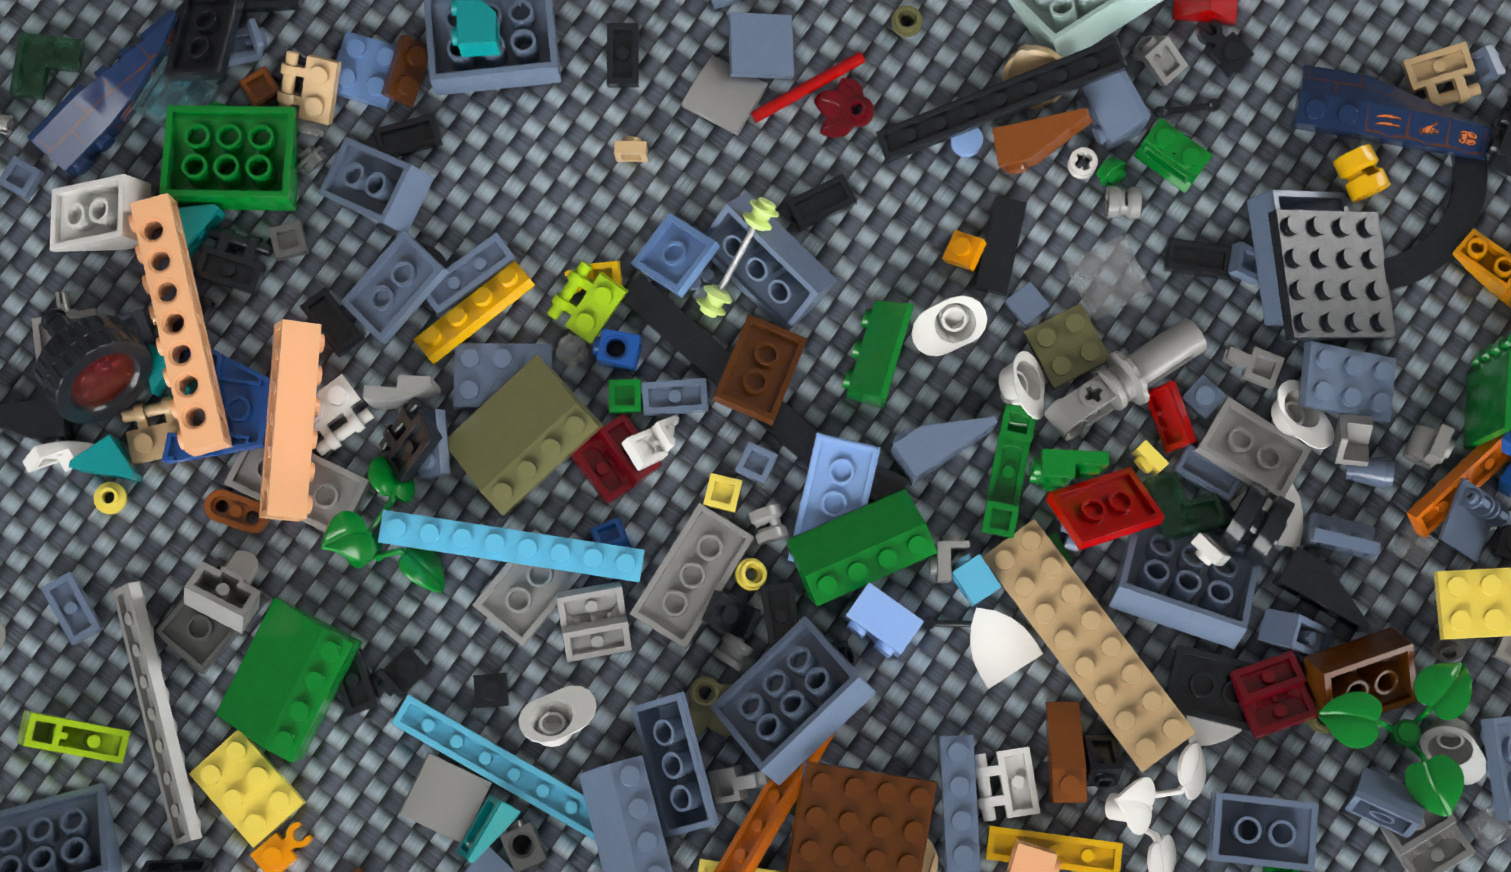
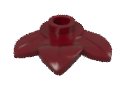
M841 78L838 90H826L814 98L817 109L827 117L820 129V134L826 137H844L854 127L858 128L868 125L874 116V106L867 97H864L862 86L856 80L850 78ZM859 106L863 107L862 112L860 114H853V110Z

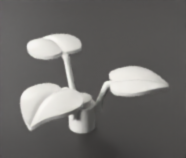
M1198 741L1187 745L1180 755L1177 769L1180 785L1177 788L1155 792L1153 781L1149 777H1141L1128 785L1119 794L1110 793L1106 799L1105 814L1108 819L1127 822V826L1132 833L1136 835L1145 833L1153 839L1147 854L1149 872H1173L1176 847L1173 838L1169 834H1163L1160 837L1157 832L1148 828L1152 818V805L1155 798L1180 795L1184 792L1188 800H1194L1199 796L1206 780V761Z

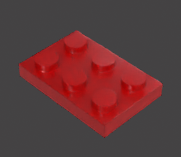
M1131 467L1051 491L1046 498V501L1079 551L1160 525L1165 517Z

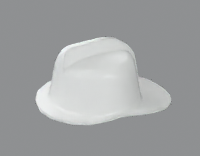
M961 295L946 298L919 314L913 323L911 332L913 343L919 351L929 356L948 354L975 341L981 336L987 324L986 310L973 297Z
M1021 351L1016 354L1013 362L1004 367L999 374L1001 399L1005 404L1022 406L1029 416L1039 420L1043 417L1045 380L1043 371L1032 354Z
M1297 380L1285 381L1280 385L1277 391V399L1271 408V417L1276 428L1283 434L1300 439L1308 446L1316 449H1326L1331 446L1335 438L1334 429L1323 411L1298 407L1301 382Z
M582 686L561 688L528 703L520 713L518 719L519 728L523 735L533 742H538L548 747L560 746L566 743L573 733L580 731L590 723L596 712V699L590 690Z

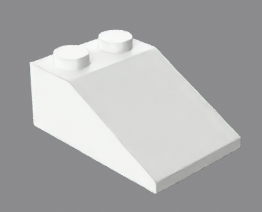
M120 174L52 189L50 251H104L135 248V245L139 243L137 234L131 230L128 215L132 214L130 203L150 198L151 184L126 174Z

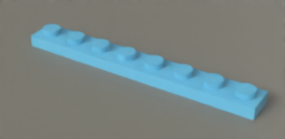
M383 510L378 543L640 582L645 550L388 510Z
M407 695L391 724L595 840L584 794L415 697Z

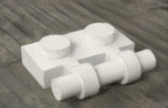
M342 374L316 393V398L320 400V410L318 416L314 417L313 430L317 431V435L321 433L324 437L322 441L316 444V450L321 456L331 449L337 450L342 446L341 442L354 432L360 433L366 428L365 424L375 418L367 407L358 414L354 412L353 408L363 401ZM342 416H345L348 422L333 432L329 426Z
M1029 747L995 752L997 765L988 766L986 753L974 755L975 775L979 791L977 806L978 809L982 810L983 822L997 820L995 806L1004 805L1006 818L1040 813ZM999 775L1002 795L993 796L990 776Z

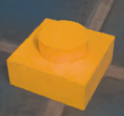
M955 230L942 259L948 264L974 272L987 243L983 238Z

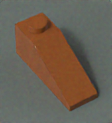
M1082 108L992 128L998 166L1004 172H1008V174L1026 172L1027 167L1036 166L1092 123V114L1088 108Z
M1045 702L1049 802H1087L1086 763L1079 702Z

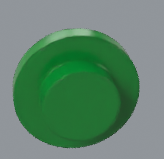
M1115 157L1108 158L1099 167L1096 174L1100 178V184L1104 187L1119 184L1126 175V163L1122 159L1117 160Z

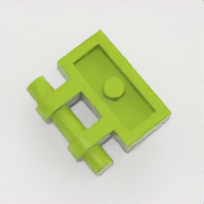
M581 260L577 268L572 269L568 274V282L560 293L556 292L551 302L553 304L547 314L553 319L558 320L562 312L566 311L571 317L565 324V327L589 344H592L628 290L603 272L599 273L595 281H592L587 277L592 266L586 261ZM581 287L587 293L579 305H577L571 299L578 288Z

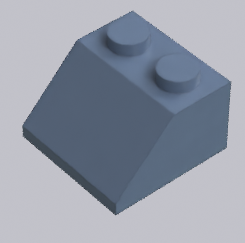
M1125 70L1081 87L1077 96L1076 104L1078 109L1088 108L1093 116V136L1098 144H1104L1107 151L1140 135L1151 117Z
M1364 767L1357 778L1344 810L1409 838L1421 825L1425 808L1410 795L1405 781L1400 783L1389 778V773L1380 768L1371 767L1368 769Z

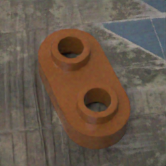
M219 489L211 492L204 502L205 513L211 520L250 534L262 532L270 519L258 518L257 522L250 523L249 516L251 513L257 512L259 515L260 502L227 490ZM226 501L228 509L226 512L220 513L219 505Z

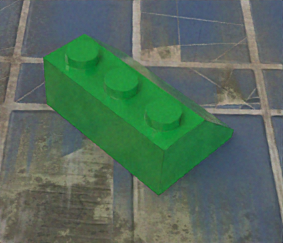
M875 301L872 310L866 308L861 327L866 328L863 340H856L851 356L857 358L854 371L847 369L842 386L848 389L846 398L883 409L912 315L913 304Z

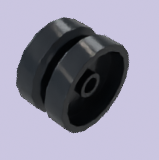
M1253 481L1218 540V544L1230 551H1234L1239 548L1246 536L1249 537L1250 540L1243 551V557L1256 566H1260L1270 549L1273 550L1287 526L1286 522L1295 503L1282 496H1278L1272 501L1266 511L1262 508L1269 496V489Z

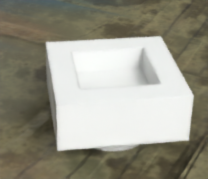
M1199 533L1191 541L1197 548L1195 554L1208 566L1212 563L1217 566H1223L1231 558L1209 534Z

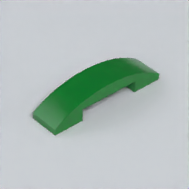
M1005 404L985 502L981 528L983 533L1014 538L1027 459L1036 419L1029 416L1021 406Z

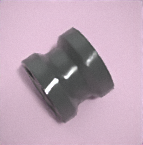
M726 632L723 636V644L720 648H716L712 655L740 672L743 667V659L745 656H750L753 649Z

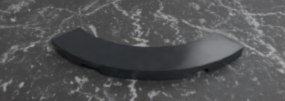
M1450 155L1452 163L1451 197L1439 222L1431 233L1416 246L1398 255L1384 258L1385 277L1390 291L1417 283L1442 267L1454 256L1453 251L1475 227L1486 196L1488 180L1487 156L1483 161Z

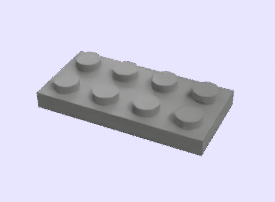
M264 448L241 451L224 484L260 501ZM312 453L311 462L315 464V475L313 481L309 482L308 495H312L313 504L311 513L307 514V519L301 521L325 532L331 519L339 512H357L371 483L368 479Z
M699 503L633 607L630 615L686 649L703 622L701 619L714 590L722 592L755 537Z

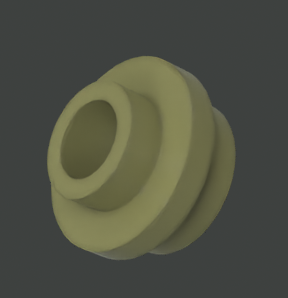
M901 6L894 11L891 18V26L899 36L912 37L922 28L923 18L915 7ZM908 18L913 24L905 27L901 24V21Z

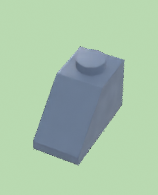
M1266 608L1264 617L1260 622L1258 640L1287 652L1293 650L1294 654L1305 657L1329 649L1334 630L1300 614Z

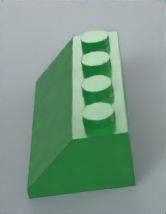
M905 488L785 540L808 598L816 606L937 554L927 525Z

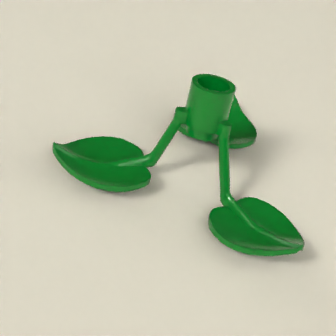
M383 454L376 457L368 466V479L372 487L379 494L389 496L388 502L368 529L361 516L352 511H341L336 514L325 530L321 549L343 555L351 566L358 569L365 567L373 559L380 562L384 558L401 555L398 560V566L408 579L427 590L442 593L445 589L444 570L442 562L435 551L399 547L381 552L383 543H378L379 536L373 532L382 520L383 510L389 511L395 503V499L405 504L409 503L415 494V484L413 478L409 482H399L385 460L387 455Z
M1461 662L1438 663L1430 665L1419 672L1414 681V694L1416 699L1427 707L1413 720L1402 719L1392 726L1384 720H1380L1382 704L1373 695L1365 692L1343 694L1331 700L1318 713L1319 719L1340 743L1350 748L1359 749L1371 745L1378 738V726L1386 729L1391 741L1396 746L1408 747L1422 761L1409 765L1405 770V785L1413 799L1434 814L1448 817L1453 813L1464 788V775L1461 767L1456 761L1445 755H1436L1428 760L1426 755L1416 747L1415 743L1418 742L1421 736V729L1418 724L1432 711L1440 719L1449 721L1457 718L1467 709L1471 700L1472 681L1465 664Z

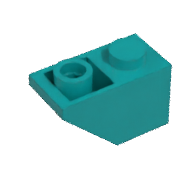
M451 0L452 15L457 16V26H452L451 28L453 46L459 47L461 56L500 55V25L496 12L482 0Z

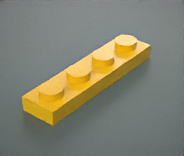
M514 260L413 340L434 365L534 287L535 284Z
M988 826L985 859L1009 862L1015 839L1055 850L1058 855L1056 860L1061 861L1060 869L1120 872L1123 843Z

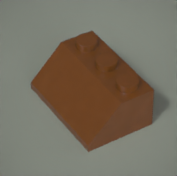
M1392 627L1303 657L1306 686L1319 712L1331 700L1349 692H1365L1373 695L1382 704V713L1418 701L1414 694V681L1416 678L1414 645Z

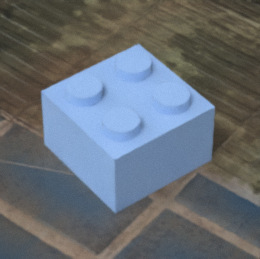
M871 583L867 584L844 618L848 622L846 628L860 639L865 635L876 642L873 648L887 658H890L892 654L898 658L924 622Z

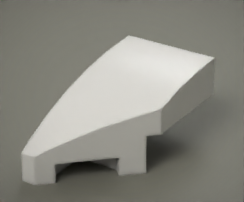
M677 414L656 422L650 429L627 437L621 443L638 471L663 460L668 455V451L675 445V438L673 436L675 426L679 422Z
M80 441L46 443L35 446L22 462L28 473L60 462L64 471L67 472L72 469L68 467L70 460L94 444Z

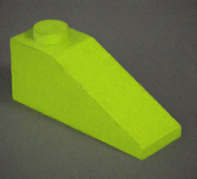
M24 710L16 743L26 747L123 764L131 731Z

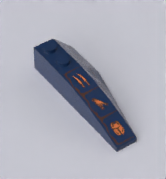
M170 9L141 33V42L138 45H127L118 52L119 57L115 64L109 68L103 65L95 71L94 75L97 78L86 88L80 84L72 90L27 138L72 178L76 179L79 175L85 174L91 168L93 160L101 152H105L112 147L115 137L138 111L156 84L168 61L179 16Z
M1303 65L1291 128L1483 161L1486 157L1491 128L1369 75Z

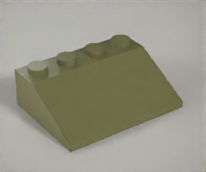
M537 354L447 437L448 449L480 492L504 516L516 508L604 425L542 357Z

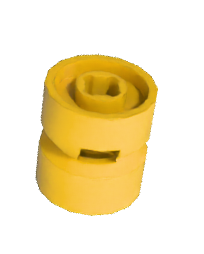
M1371 144L1353 149L1333 161L1340 179L1347 180L1345 189L1352 203L1367 199L1391 185L1384 169L1376 166L1379 159Z

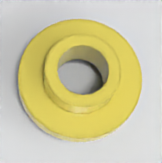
M115 482L101 484L94 493L96 508L105 514L119 513L127 503L126 490ZM113 492L114 500L107 504L105 496L107 493Z
M747 558L737 565L735 579L742 589L755 591L765 584L767 570L760 560ZM747 569L754 572V579L752 581L746 577Z

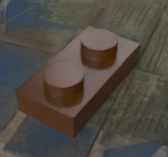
M408 35L399 36L381 95L406 107L414 106L428 62L426 44Z

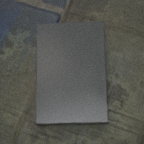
M218 557L211 566L220 570L222 566L224 567L226 561ZM262 592L260 594L259 609L253 618L270 600ZM184 597L154 630V633L203 675L207 673L240 634L232 628L185 605Z

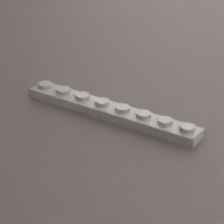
M140 581L131 582L117 588L112 593L174 846H178L202 838L201 820L195 810L193 787L188 781L185 769V755L180 748L177 736L178 726L170 708V693L165 686L161 671L162 661L157 654L154 642V628L149 622L146 610V596L141 589Z

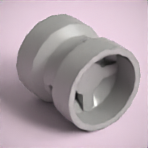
M1107 186L1105 195L1106 218H1117L1119 215H1126L1129 219H1139L1142 205L1141 187H1129L1127 190H1121L1118 186Z
M779 504L766 506L748 513L751 524L755 525L757 529L755 537L758 545L768 544L789 536L786 526L780 520L782 512Z

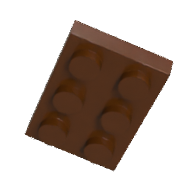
M748 314L712 401L773 425L808 338Z

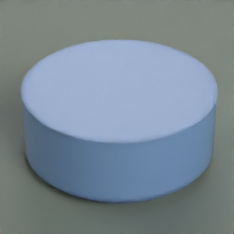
M979 128L951 138V147L961 157L974 156L981 149L983 143L982 132Z

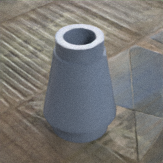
M1387 457L1369 458L1370 461L1367 467L1346 465L1345 479L1384 489V486L1392 487L1395 461L1387 460Z

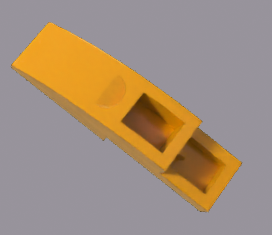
M1473 228L1453 251V255L1486 289L1511 308V254Z

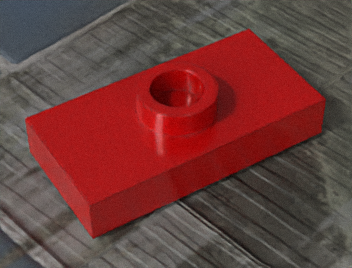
M1175 380L1148 390L1150 399L1147 404L1165 453L1173 452L1197 442Z

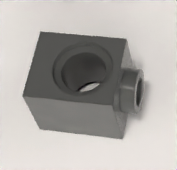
M524 818L511 823L506 829L507 833L500 836L515 872H521L549 859V855L534 822L526 824ZM521 834L527 835L532 841V848L527 854L518 852L515 847V841Z

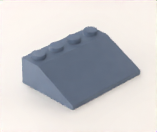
M424 0L429 78L436 96L561 82L553 0H482L497 15L500 25V55L462 57L459 47L453 46L451 28L452 26H457V16L452 15L451 0Z
M1271 190L1247 200L1265 326H1284L1268 213L1276 209L1349 211L1346 192Z
M1164 518L1160 525L1129 534L1114 580L1108 607L1235 649L1248 628L1259 566L1244 559L1243 551L1246 545L1241 543L1239 548L1234 551L1221 546L1231 558L1223 566H1217L1213 563L1208 566L1195 554L1197 548L1191 541L1199 533L1209 534L1217 543L1221 536Z
M804 616L727 689L710 708L758 769L780 785L855 714L876 691L809 618Z
M104 783L0 810V872H122L120 851Z

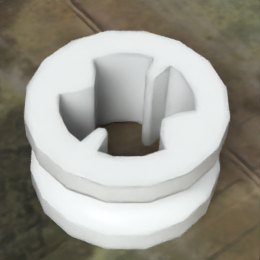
M1085 147L1073 151L1067 165L1070 174L1077 179L1089 178L1098 165L1097 155L1093 150ZM1079 156H1083L1082 160L1086 157L1090 161L1087 166L1088 170H1083L1082 166L1080 169L1075 166Z

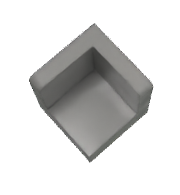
M1339 413L1334 433L1335 464L1368 466L1370 461L1368 444L1373 429V417Z

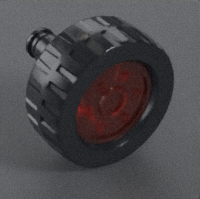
M53 308L44 313L41 325L47 330L51 339L44 346L37 359L35 381L45 399L62 418L80 424L100 422L123 411L138 398L149 381L153 362L150 350L129 324L121 318L103 314L84 317L72 322L60 308Z

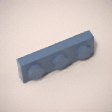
M496 232L447 268L449 273L426 300L438 316H441L517 259Z

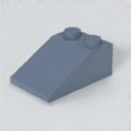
M345 137L318 194L400 233L403 230L408 232L434 177L407 162Z
M995 417L924 425L914 431L911 427H908L894 437L895 440L892 442L893 446L890 455L905 477L909 479L910 484L913 485L991 433L998 421Z
M1211 792L1206 859L1314 872L1319 803Z

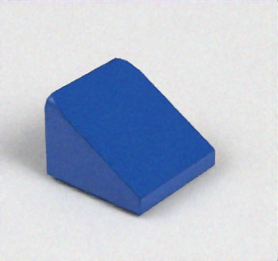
M620 517L589 528L594 542L632 548Z

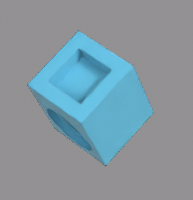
M967 554L953 564L956 570L951 573L952 579L971 607L1002 587L980 554L974 558Z

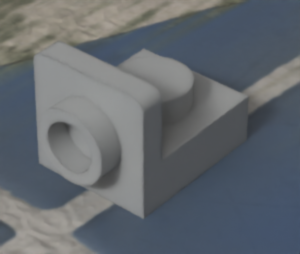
M1149 35L1139 42L1138 49L1131 55L1135 61L1144 62L1160 86L1168 85L1188 67V64L1168 36Z

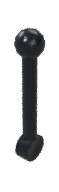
M1213 98L1204 104L1173 108L1159 106L1155 110V115L1158 118H1165L1168 114L1207 109L1210 112H1216L1219 110L1221 103L1218 99Z
M930 616L923 620V627L927 630H931L934 627H971L972 621L935 620Z

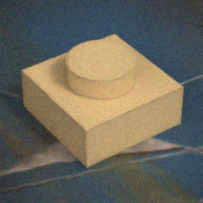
M634 136L623 137L622 141L615 140L614 154L616 162H648L647 141H641V138Z

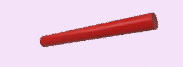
M859 51L758 107L750 113L755 123H758L866 62L864 56Z

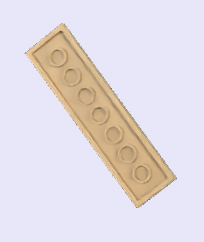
M1035 519L1015 532L1014 538L1008 537L982 557L994 576L1141 772L1196 733Z

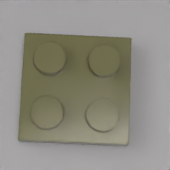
M1081 303L1023 332V336L1040 364L1052 390L1108 363V352Z

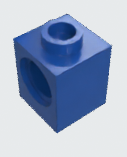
M603 328L601 337H595L592 355L597 356L596 360L599 366L637 372L643 343L641 335ZM614 343H621L625 346L624 353L619 357H612L608 354L609 347Z

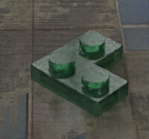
M19 32L9 93L13 97L45 100L49 70L81 73L85 42L82 39Z
M1176 471L1147 477L1143 482V485L1165 515L1160 527L1166 541L1225 528L1229 523L1217 493L1188 500Z

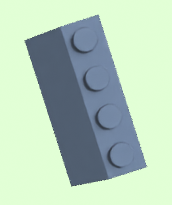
M747 192L728 202L705 232L706 236L715 240L720 246L710 261L724 274L751 227L743 217V212H751L753 209L749 201L754 198ZM770 217L768 222L772 229L767 231L756 229L730 280L777 326L791 331L825 297L837 282V279L773 217Z
M684 691L630 707L664 838L719 824Z
M640 755L610 763L579 774L603 872H673L643 756Z

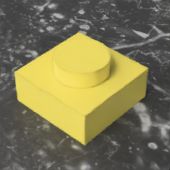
M1147 440L1132 452L1136 457L1134 460L1135 464L1146 474L1151 473L1153 476H1156L1169 464Z
M711 473L703 505L735 513L743 480Z

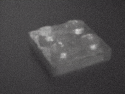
M1123 235L1081 255L1064 266L1094 322L1153 292Z

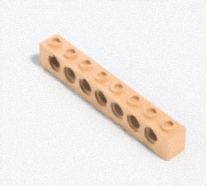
M168 193L130 203L132 214L128 215L131 230L137 234L139 244L135 245V252L138 261L144 265L146 275L142 276V283L146 293L151 296L153 306H149V314L152 323L157 325L159 337H156V346L159 354L164 356L166 368H163V377L166 385L171 387L173 399L170 400V408L174 418H178L180 430L177 431L179 446L182 450L185 449L186 453L194 457L233 447L178 203ZM163 227L162 235L158 239L152 240L153 231ZM169 257L170 263L168 267L164 270H159L158 267L161 260ZM176 288L177 294L175 298L171 301H166V293L170 289ZM178 319H183L184 325L182 329L178 332H173L172 326L174 322ZM190 349L191 356L189 360L180 364V354L184 350ZM197 380V390L193 394L187 395V385L191 381ZM204 411L205 419L203 423L199 426H194V416L198 412Z

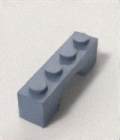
M973 735L937 737L943 806L942 842L944 871L979 872L981 871Z

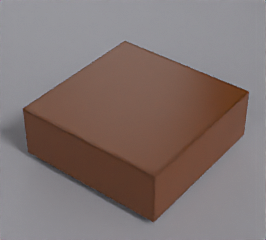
M266 66L238 81L253 106L264 107L277 99V92L280 88Z

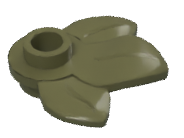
M707 676L697 678L691 684L689 689L691 702L688 708L696 737L707 727L720 735L732 736L710 708L732 684L720 685L715 679ZM703 687H709L712 690V695L707 700L702 699L699 695V691Z

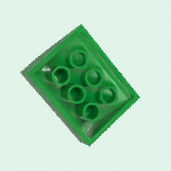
M167 105L159 195L168 193L177 201L178 208L215 204L221 210L296 211L298 155L295 107Z
M1511 330L1505 337L1500 336L1494 344L1490 342L1484 350L1480 348L1469 363L1473 368L1467 376L1463 448L1468 451L1511 431Z
M276 596L215 714L255 743L291 763L302 760L363 641Z

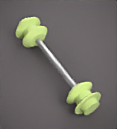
M766 198L750 199L749 202L753 207L752 211L743 212L746 223L751 226L719 286L714 284L705 285L703 289L707 293L706 297L697 298V303L700 305L699 309L705 315L716 318L717 315L725 316L726 312L722 308L723 304L732 303V298L728 291L725 290V287L756 229L760 231L771 230L772 226L768 222L770 217L777 218L779 216L775 210L776 205Z

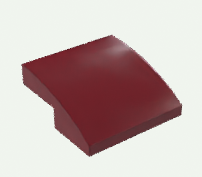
M625 413L602 427L596 435L591 437L571 456L606 506L634 488L663 465L659 461L639 471L636 469L621 443L627 437L639 432Z
M1293 650L1230 673L1236 695L1254 740L1315 719L1318 716V712L1305 686L1306 677Z

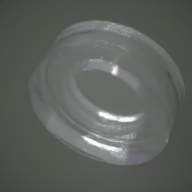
M296 119L297 132L323 138L327 135L328 125Z

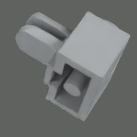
M245 550L236 551L220 570L201 561L184 587V604L242 634L259 609L261 591L250 586L258 575V560L256 556Z

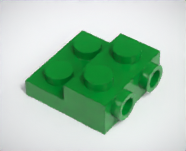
M1042 449L1038 456L1033 458V463L1029 465V483L1042 486L1044 491H1054L1067 487L1074 477L1078 480L1093 479L1095 475H1100L1108 467L1109 452Z

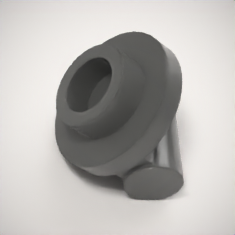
M1431 631L1429 644H1431L1434 657L1441 661H1455L1465 654L1466 639L1440 640L1439 632Z

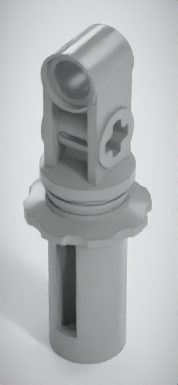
M1183 318L1127 356L1115 350L1107 356L1109 367L1099 369L1094 373L1093 379L1084 383L1067 396L1059 398L1052 403L1045 411L1044 416L1059 434L1068 441L1078 436L1084 429L1101 420L1113 410L1120 411L1124 409L1130 401L1141 406L1150 399L1149 387L1206 351L1207 343L1205 337L1193 321Z

